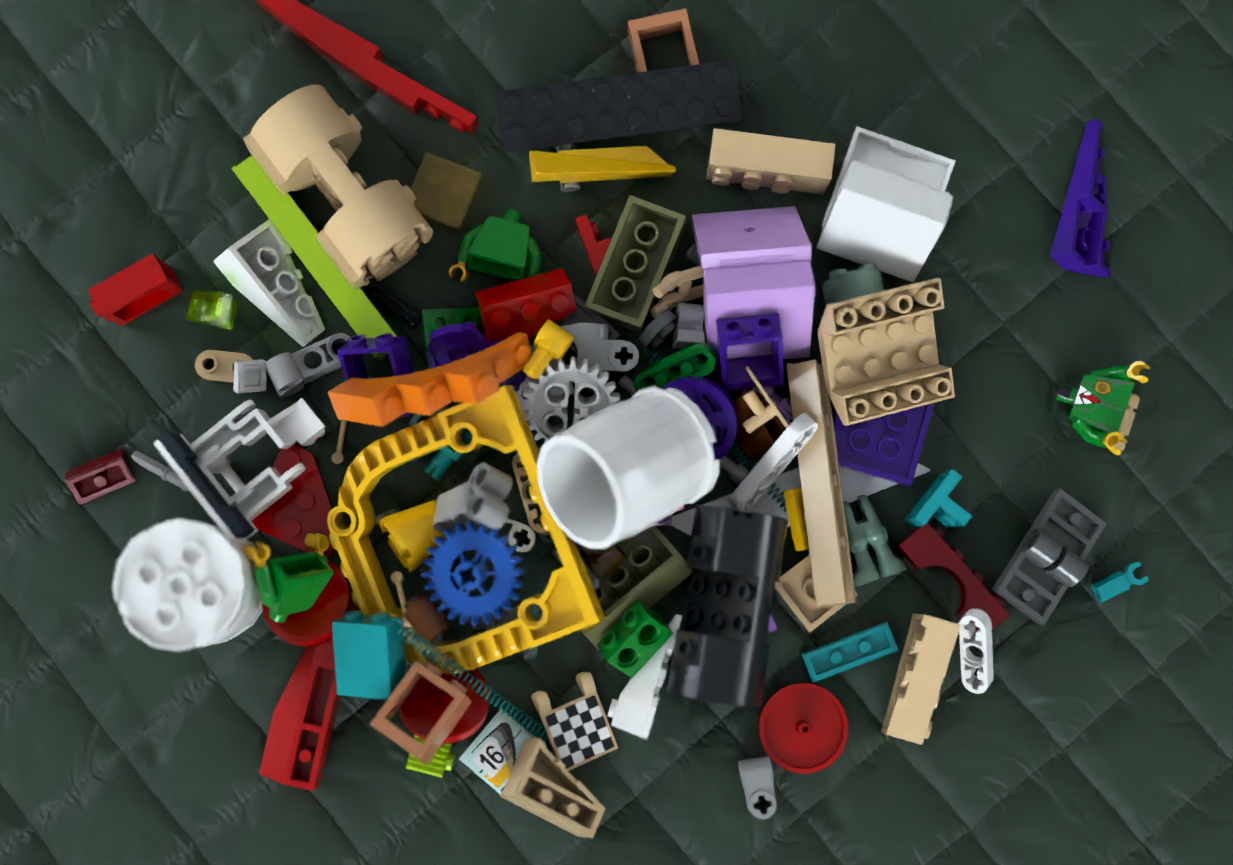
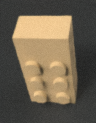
M714 128L710 144L706 180H712L713 184L719 186H728L730 183L742 184L743 188L750 190L768 187L771 188V191L782 194L789 193V190L824 194L832 178L836 144Z

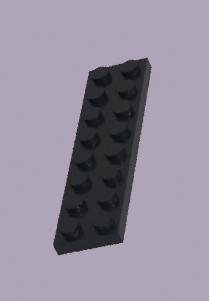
M735 59L495 92L504 153L742 120Z

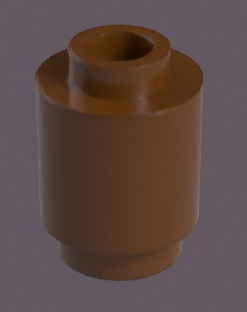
M417 594L404 605L406 611L403 616L422 638L426 637L429 642H432L449 625L445 621L446 616L438 611V607L433 601H429L430 597L428 595L421 598Z

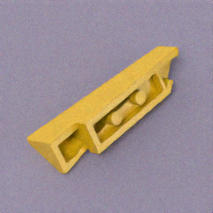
M648 146L561 150L558 153L529 151L532 182L560 180V183L670 177L676 173L675 166L667 164Z

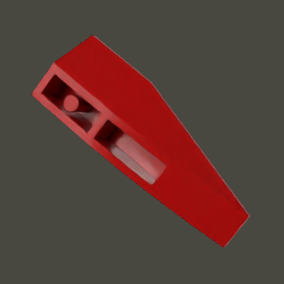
M352 602L350 611H360V607H357L355 603ZM333 636L321 643L306 646L273 712L259 774L281 784L312 791L321 785L341 695H337Z

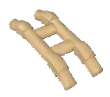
M701 265L681 272H672L653 288V294L657 298H661L650 309V314L653 318H656L667 309L671 310L676 307L678 302L685 303L703 297V284L691 288L693 280L703 277ZM679 286V289H678V292H677V293H676V292H672V293L667 294L669 291H672V290H674L676 287Z

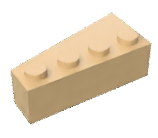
M912 614L882 725V733L920 745L923 744L924 739L929 738L932 729V721L930 719L933 710L937 708L939 703L940 688L947 673L949 660L961 625L925 614Z

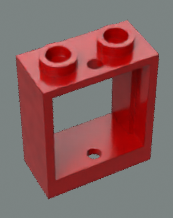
M153 253L88 289L92 297L89 303L95 314L119 326L127 324L184 291L170 265Z

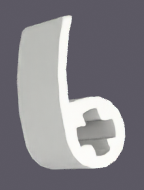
M506 519V523L513 524L508 535L510 546L516 545L517 549L515 551L529 552L534 549L538 541L537 533L528 525ZM527 530V537L531 541L528 545L523 543V546L520 547L518 546L519 540L515 538L518 532L523 534V531Z

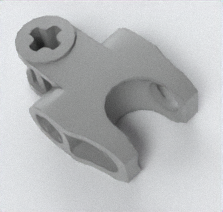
M576 323L560 326L575 336L573 342L577 346L578 351L576 365H581L582 361L587 359L589 369L595 364H599L598 374L600 375L606 372V370L629 371L638 363L639 352L634 344L623 340H608L609 324ZM622 347H626L628 353L633 354V358L627 360L626 365H621L620 359H615V354L621 352Z

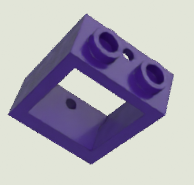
M779 313L716 320L719 370L723 389L734 391L756 387L757 385L753 379L749 377V373L746 370L747 366L763 387L784 385L783 335ZM771 341L772 355L729 360L727 358V346Z
M387 333L378 335L375 338H366L365 335H356L348 338V342L337 350L345 381L350 378L369 379L362 355L366 353H389L394 376L414 373L405 336L393 337L392 334ZM405 412L399 417H409L412 413Z

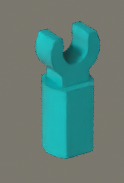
M1131 562L1124 568L1123 573L1117 571L1091 584V589L1096 599L1103 603L1129 590V585L1145 584L1149 580L1148 576L1136 579L1133 575L1134 569L1140 567L1141 563Z

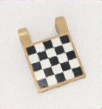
M581 672L575 677L584 696L554 709L551 708L549 697L545 691H537L531 695L555 757L562 761L567 771L618 749L590 672Z

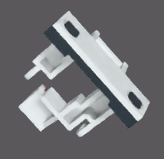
M303 398L271 419L264 410L255 408V403L250 399L239 405L191 444L183 434L169 431L153 443L225 536L232 541L245 542L255 534L258 529L252 523V520L293 488L290 482L302 474L306 467L299 463L283 475L275 467H268L245 485L230 466L232 462L227 456L242 444L251 447L267 433L277 446L282 449H289L297 441L302 446L315 443L316 440L325 434L326 426ZM221 473L236 493L230 497L212 474Z

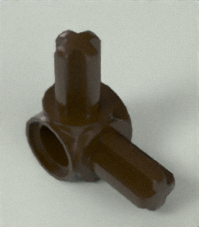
M573 540L576 545L586 552L587 563L603 579H606L627 558L625 553L615 543L607 548L590 549Z

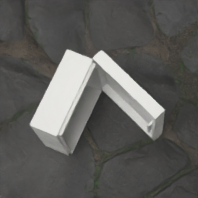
M857 126L821 226L823 228L816 249L862 265L876 264L879 271L914 282L946 225L953 196L945 192L955 160Z

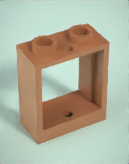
M686 8L628 21V35L637 72L647 71L640 40L682 31L689 65L699 64Z
M415 661L370 725L428 765L472 701L465 695L468 690L453 679L448 683L440 678L443 672L429 662L423 666ZM424 677L453 697L454 700L425 741L420 744L389 721L419 679Z

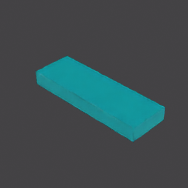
M886 621L803 652L801 655L811 682L814 683L899 650L890 626Z

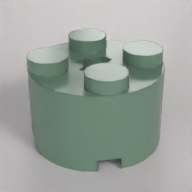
M866 264L859 267L858 270L849 272L846 269L831 271L829 273L830 279L826 280L821 286L825 305L885 291L882 275L877 270L876 264Z

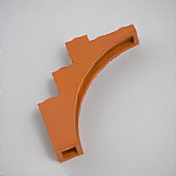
M518 332L485 350L435 368L385 378H350L329 390L328 395L338 419L383 427L405 412L430 416L452 401L478 405L500 390L498 386L500 383L522 370L533 353L527 334Z

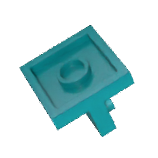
M953 469L940 473L903 521L912 528L925 526L932 517L936 523L944 528L948 526L951 528L965 526L972 515L948 497L962 476Z

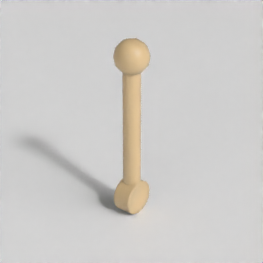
M341 420L337 449L331 457L332 462L335 464L344 462L342 449L347 425L346 420Z
M397 571L391 575V580L396 585L402 613L404 614L406 611L404 607L406 599L402 586L404 577L401 572ZM403 616V626L412 627Z

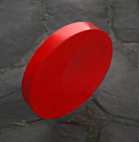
M327 560V564L334 573L310 609L289 614L284 623H277L269 617L270 609L266 605H262L264 618L269 628L284 641L298 646H310L321 643L333 636L332 622L344 617V613L351 610L352 590L350 583L342 571L332 562Z
M473 669L469 671V674H473V678L477 677L478 681L482 680V684H487L478 670ZM464 672L459 680L457 678L461 673L456 674L454 677L453 674H442L440 678L448 683L453 679L468 690L465 695L472 701L443 744L458 742L471 736L481 727L486 719L489 709V698L485 700V697L489 693V689L486 690L482 697H480V694L486 688V685H483L480 691L475 693L481 686V682H478L475 688L471 690V687L476 683V678L466 687L472 678V675H469L466 681L462 683V680L467 676V672ZM421 677L399 707V712L406 727L413 734L425 740L454 698L424 677Z
M792 683L781 687L766 700L759 715L758 734L765 752L777 765L795 773H814L830 766L842 753L848 738V720L843 706L828 690L812 683Z

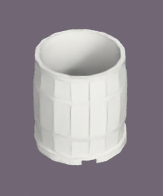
M656 386L645 387L630 399L616 402L614 405L578 421L561 434L552 437L541 448L538 458V485L547 509L558 526L567 535L590 549L607 548L615 542L636 535L671 515L684 504L694 503L712 491L720 473L719 459L714 460V452L711 446L716 439L711 425L699 407L681 391L673 388L663 390Z
M183 519L166 521L153 526L147 531L144 530L130 541L117 561L112 587L115 601H118L119 610L125 618L123 621L131 633L149 645L174 651L227 642L253 626L263 612V603L260 600L254 574L256 563L244 554V548L247 544L254 546L257 551L255 544L248 539L245 542L232 541L216 525Z

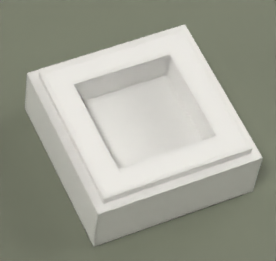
M263 359L235 361L233 391L238 394L266 391V361Z

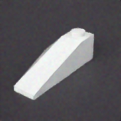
M269 219L227 248L213 262L232 286L304 347L322 333L325 328L312 297L306 294L301 282L303 276L300 269L296 270L290 256L292 250L289 244Z
M675 614L668 624L673 635L628 681L621 691L619 699L612 698L607 715L613 718L611 726L645 739L648 738L659 700V691L663 685L668 660L674 648L676 631L681 623V615Z

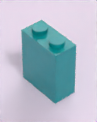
M354 610L345 612L344 617L332 622L337 695L388 700L406 675L404 638L401 639L404 635V630L397 636L402 624L397 620H391L389 628L393 632L388 629L387 625L390 619L397 617H390V613L387 612L374 613L369 616L363 615V611Z

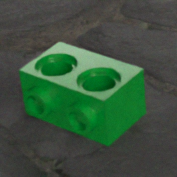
M637 600L613 628L605 633L597 646L609 664L633 678L673 635V632L662 616Z

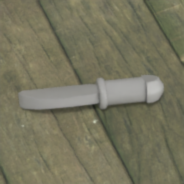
M134 451L131 455L135 462L161 476L162 480L171 482L183 491H190L171 467H166L139 451Z

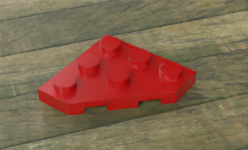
M293 444L289 449H281L273 467L281 475L299 463H302L306 469L290 482L293 488L255 517L252 523L257 529L309 553L315 550L308 549L305 545V538L308 533L324 534L329 538L330 531L327 525V517L332 510V503L326 485L322 480L315 454ZM331 543L328 549L324 551V556H327L328 561H330L335 551Z

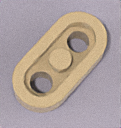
M205 350L197 356L195 369L200 377L208 381L234 384V362L254 359L244 353ZM213 360L214 367L207 370L205 367L206 362Z

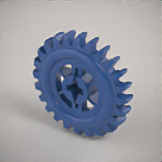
M470 521L467 524L466 530L461 523H457L455 525L456 533L449 528L444 530L447 539L440 536L434 538L439 548L430 547L427 549L434 558L423 561V564L432 567V570L422 574L423 577L432 578V582L427 584L424 589H435L436 593L429 601L441 599L442 602L438 611L441 612L449 607L448 619H453L459 613L460 624L466 623L470 616L473 626L479 624L481 616L484 619V623L488 624L492 620V613L497 619L503 616L501 607L507 611L512 609L509 598L513 600L519 599V594L514 588L523 587V582L516 579V576L524 574L523 569L516 567V564L522 561V557H513L512 554L517 549V546L507 547L506 544L509 536L504 535L499 539V529H492L488 533V526L481 523L477 530L476 524ZM476 550L478 552L475 558L469 559L465 551ZM460 556L461 564L453 571L454 563ZM488 558L491 559L495 570L489 571L486 563ZM470 568L474 569L473 576L476 578L473 580L470 579L471 573L467 571ZM489 575H495L494 584L488 591L484 583L488 580ZM476 587L483 593V595L477 596L470 594Z

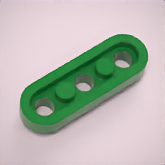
M696 343L642 368L634 380V388L638 392L650 386L661 388L668 382L680 377L706 376L714 370L717 363V353L712 346L706 343ZM698 354L705 355L707 359L699 358ZM672 366H678L681 371L674 370ZM647 377L653 378L656 382L648 381Z

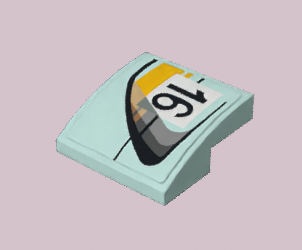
M502 708L459 758L460 761L500 795L525 739L536 738L528 730H525V727H521L520 723H516L515 719L512 720V716L507 717L508 713H503Z

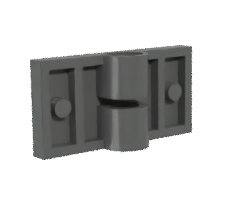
M1054 489L992 590L1037 624L1045 625L1066 589L1078 584L1087 573L1088 563L1085 559L1107 523L1062 489Z

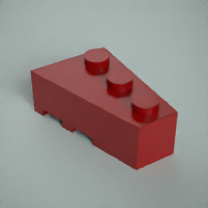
M562 268L475 292L485 337L488 342L501 341L518 332L526 333L528 339L539 333L547 320L556 323L576 310L571 282Z

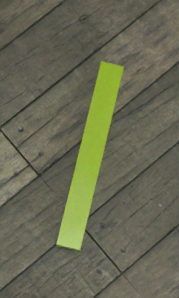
M252 155L239 165L233 166L231 169L356 334L365 335L366 338H375L378 335L390 333L393 337H398L361 288L354 290L323 250L316 236L318 231L290 194L282 195ZM372 353L379 362L388 354Z

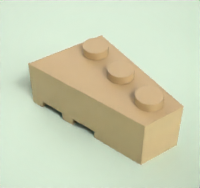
M540 738L525 739L500 797L578 837L593 838L605 807L580 781L576 780L567 771L562 761L553 756Z

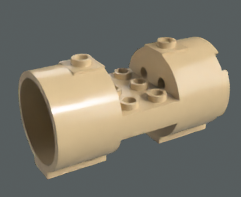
M309 85L286 95L271 106L258 119L251 133L244 137L243 140L248 151L282 195L289 191H300L316 184L332 205L336 213L316 236L320 246L354 290H357L361 286H367L370 283L368 279L375 277L377 281H380L408 263L418 254L416 250L419 248L420 242L423 241L424 244L429 242L433 235V229L415 207L414 201L417 199L412 190L407 185L402 187L397 179L377 183L365 190L367 186L362 177L357 172L352 174L346 165L348 164V159L362 142L360 130H362L361 124L353 114L348 116L343 108L340 109L323 86Z

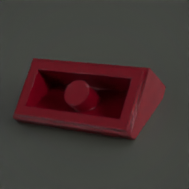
M122 448L67 471L65 482L79 505L136 481Z

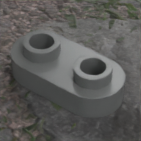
M670 309L665 310L646 327L638 340L645 348L652 346L656 349L668 338L667 335L677 327L674 324L677 317Z

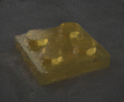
M425 152L411 186V190L417 199L414 201L415 207L422 216L460 230L482 174Z

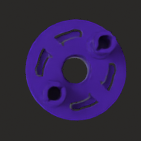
M698 376L680 377L661 387L660 389L663 390L673 388L681 391L694 402L711 425L715 439H717L718 426H720V434L716 443L721 445L717 446L714 442L711 446L714 452V460L723 458L733 445L739 424L736 406L727 391L712 380ZM704 396H706V397L712 402V404L714 405V407L711 405V403H710Z

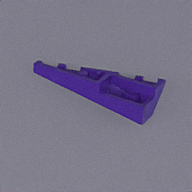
M1099 119L1087 121L1050 257L1064 270L1104 278L1110 277L1111 268L1106 267L1104 261V251L1109 250V241L1103 240L1105 221H1108L1106 175H1101L1099 159L1105 157V149L1099 148L1100 130L1103 129V123Z

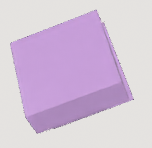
M796 206L692 214V230L701 268L703 269L704 343L715 349L717 353L716 365H719L716 320L779 313L783 335V359L810 357L815 283L810 260H812L811 243ZM771 341L727 346L728 360L772 355Z

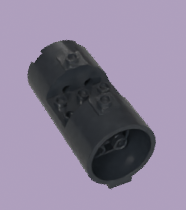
M697 505L696 512L694 513L686 565L687 568L694 569L688 611L686 613L685 630L677 629L668 693L722 704L761 707L770 643H766L775 582L780 580L788 519L757 512L751 513L731 508Z

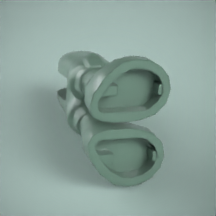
M865 494L857 497L858 507L863 518L859 521H855L849 503L843 501L849 549L854 555L856 562V571L853 573L854 588L880 579V576L882 579L906 571L907 568L904 561L895 557L887 544V529L882 526L868 497ZM868 544L875 551L880 576L868 552Z

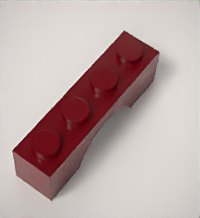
M927 522L925 526L916 527L894 546L913 569L934 566L947 571L955 579L960 590V604L955 614L959 621L968 610L980 609L990 617L993 631L1010 616L1004 610L1007 607L1005 602L996 593L992 595L983 586L986 584L984 578L976 570L970 571L963 563L966 560L963 554L956 547L952 546L950 548L943 540L945 534L936 524L932 523L930 525ZM975 625V629H976V632H977L980 627H977V626Z

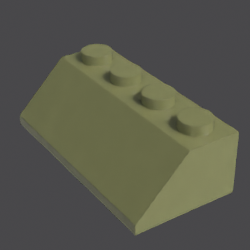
M629 195L585 303V308L614 324L642 334L651 315L650 309L654 307L657 297L653 294V288L661 283L668 273L687 225L686 216Z
M655 525L615 543L625 553L627 558L606 579H603L590 565L588 566L599 578V587L594 590L605 618L580 630L598 651L600 649L597 644L605 633L613 628L637 600L650 608L693 572L691 568L686 567L687 563Z

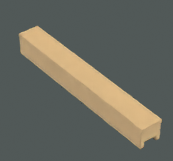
M817 360L796 364L789 363L786 366L793 421L799 415L807 413L818 424L815 434L797 454L816 608H831L835 605L856 603L831 400L825 389L822 364H818Z

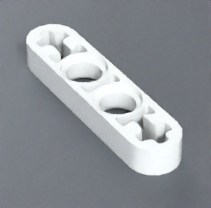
M807 413L799 415L788 426L732 493L729 503L736 510L747 512L815 434L818 424Z

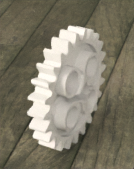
M572 356L570 364L565 365L564 360L561 358L558 360L557 367L549 363L547 372H543L538 380L529 378L528 385L532 389H523V396L527 399L521 401V407L527 410L524 412L526 420H531L528 422L530 430H536L534 440L537 441L544 438V446L552 437L567 430L570 381L575 382L573 425L580 418L588 417L619 401L620 394L612 392L616 388L615 381L606 383L609 373L606 371L599 375V364H595L589 369L587 359H584L581 365H576L575 357ZM553 386H559L563 388L564 393L560 396H553L548 390ZM589 387L595 393L591 397H583L579 394V391ZM556 415L561 417L563 421L558 425H552L547 419L550 416Z

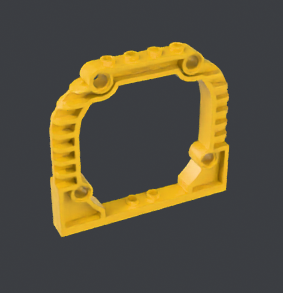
M513 385L499 387L500 390L478 405L461 403L438 413L436 416L368 445L347 468L342 486L339 489V506L333 508L327 517V525L330 531L329 540L332 547L338 551L342 561L340 563L341 571L345 578L349 579L353 589L352 599L355 605L360 607L363 615L371 616L374 613L387 612L390 613V617L403 618L402 609L397 608L369 538L370 533L374 529L376 519L369 498L381 477L402 464L448 445L461 453L478 450L483 445L496 448L505 454L518 451L531 483L528 486L530 496L540 506L542 526L546 532H550L563 567L552 572L543 594H534L520 604L517 618L462 639L450 641L435 639L432 642L427 640V644L431 643L432 647L435 646L436 651L441 650V654L445 653L446 657H450V661L454 660L455 664L458 663L459 668L464 667V671H470L525 649L536 647L598 623L605 618L577 545L558 526L545 505L538 485L537 462L540 452ZM465 428L469 429L473 436L469 445L462 440V432ZM345 512L351 517V525L349 527L343 522V514ZM532 604H537L541 607L543 612L542 618L539 619L532 615L530 610ZM413 627L408 628V630L412 629L413 633H417ZM412 631L406 634L404 646L405 660L414 664L417 661L423 666L429 662L443 672V674H454L458 669V665H456L448 673L449 669L453 666L454 662L452 661L443 670L449 658L445 659L439 667L440 662L444 659V655L440 656L438 661L434 663L440 651L436 652L433 658L429 660L435 648L431 649L429 654L425 656L426 652L430 649V644L420 653L426 641L422 642L419 648L415 650L421 638H418L414 645L411 646V643L416 638V634L411 637L408 643H406V640L410 637ZM463 668L459 669L457 674L462 673Z

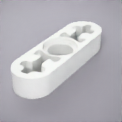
M970 609L959 622V625H961L959 630L961 679L967 690L975 694H981L988 689L994 679L992 624L990 617L984 611ZM975 625H976L977 627H980L977 632H976V629H975ZM969 646L980 648L983 652V657L973 655ZM977 668H979L977 671V676L973 675Z

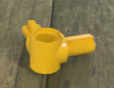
M547 320L534 340L536 351L524 366L523 372L531 379H539L551 360L556 361L564 356L575 336L554 322Z

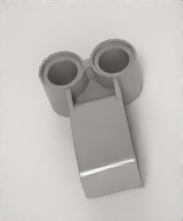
M337 333L292 354L290 352L281 353L265 362L267 373L279 397L284 398L293 395L303 389L304 384L341 368L339 356L334 354L332 349L337 344L345 345L350 336L344 333ZM312 356L318 357L322 361L320 366L314 369L308 368L304 364L305 360Z
M480 463L473 470L469 482L437 497L433 528L441 533H444V530L449 528L456 533L455 525L457 523H461L467 529L468 522L473 521L476 525L482 523L494 530L499 529L505 523L509 513V507L503 502V499L506 498L511 490V476L486 463Z

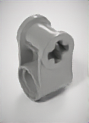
M765 756L738 761L748 810L759 819L770 818L777 808L770 757ZM761 795L765 800L769 801V804L764 806L765 811L762 812L758 807L754 806V803H757L759 800L758 796Z

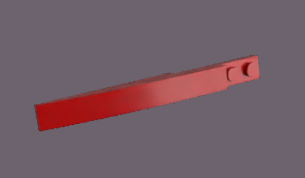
M255 0L313 49L369 88L405 110L417 115L421 107L424 106L423 111L436 119L439 116L449 121L448 124L461 133H464L466 130L474 134L479 123L476 115L382 63L381 61L384 57L380 48L296 0Z

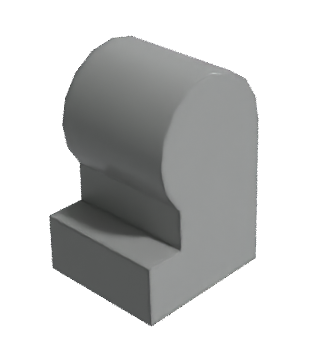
M678 302L675 310L677 319L674 322L677 327L673 330L672 348L685 349L696 343H704L703 305Z

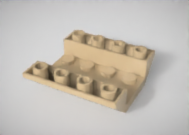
M934 278L826 305L817 330L826 392L843 425L848 426L955 397L952 368L939 364L933 311L944 309L941 278Z

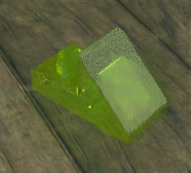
M193 291L186 320L230 330L233 327L238 302L232 300L233 295L224 292Z

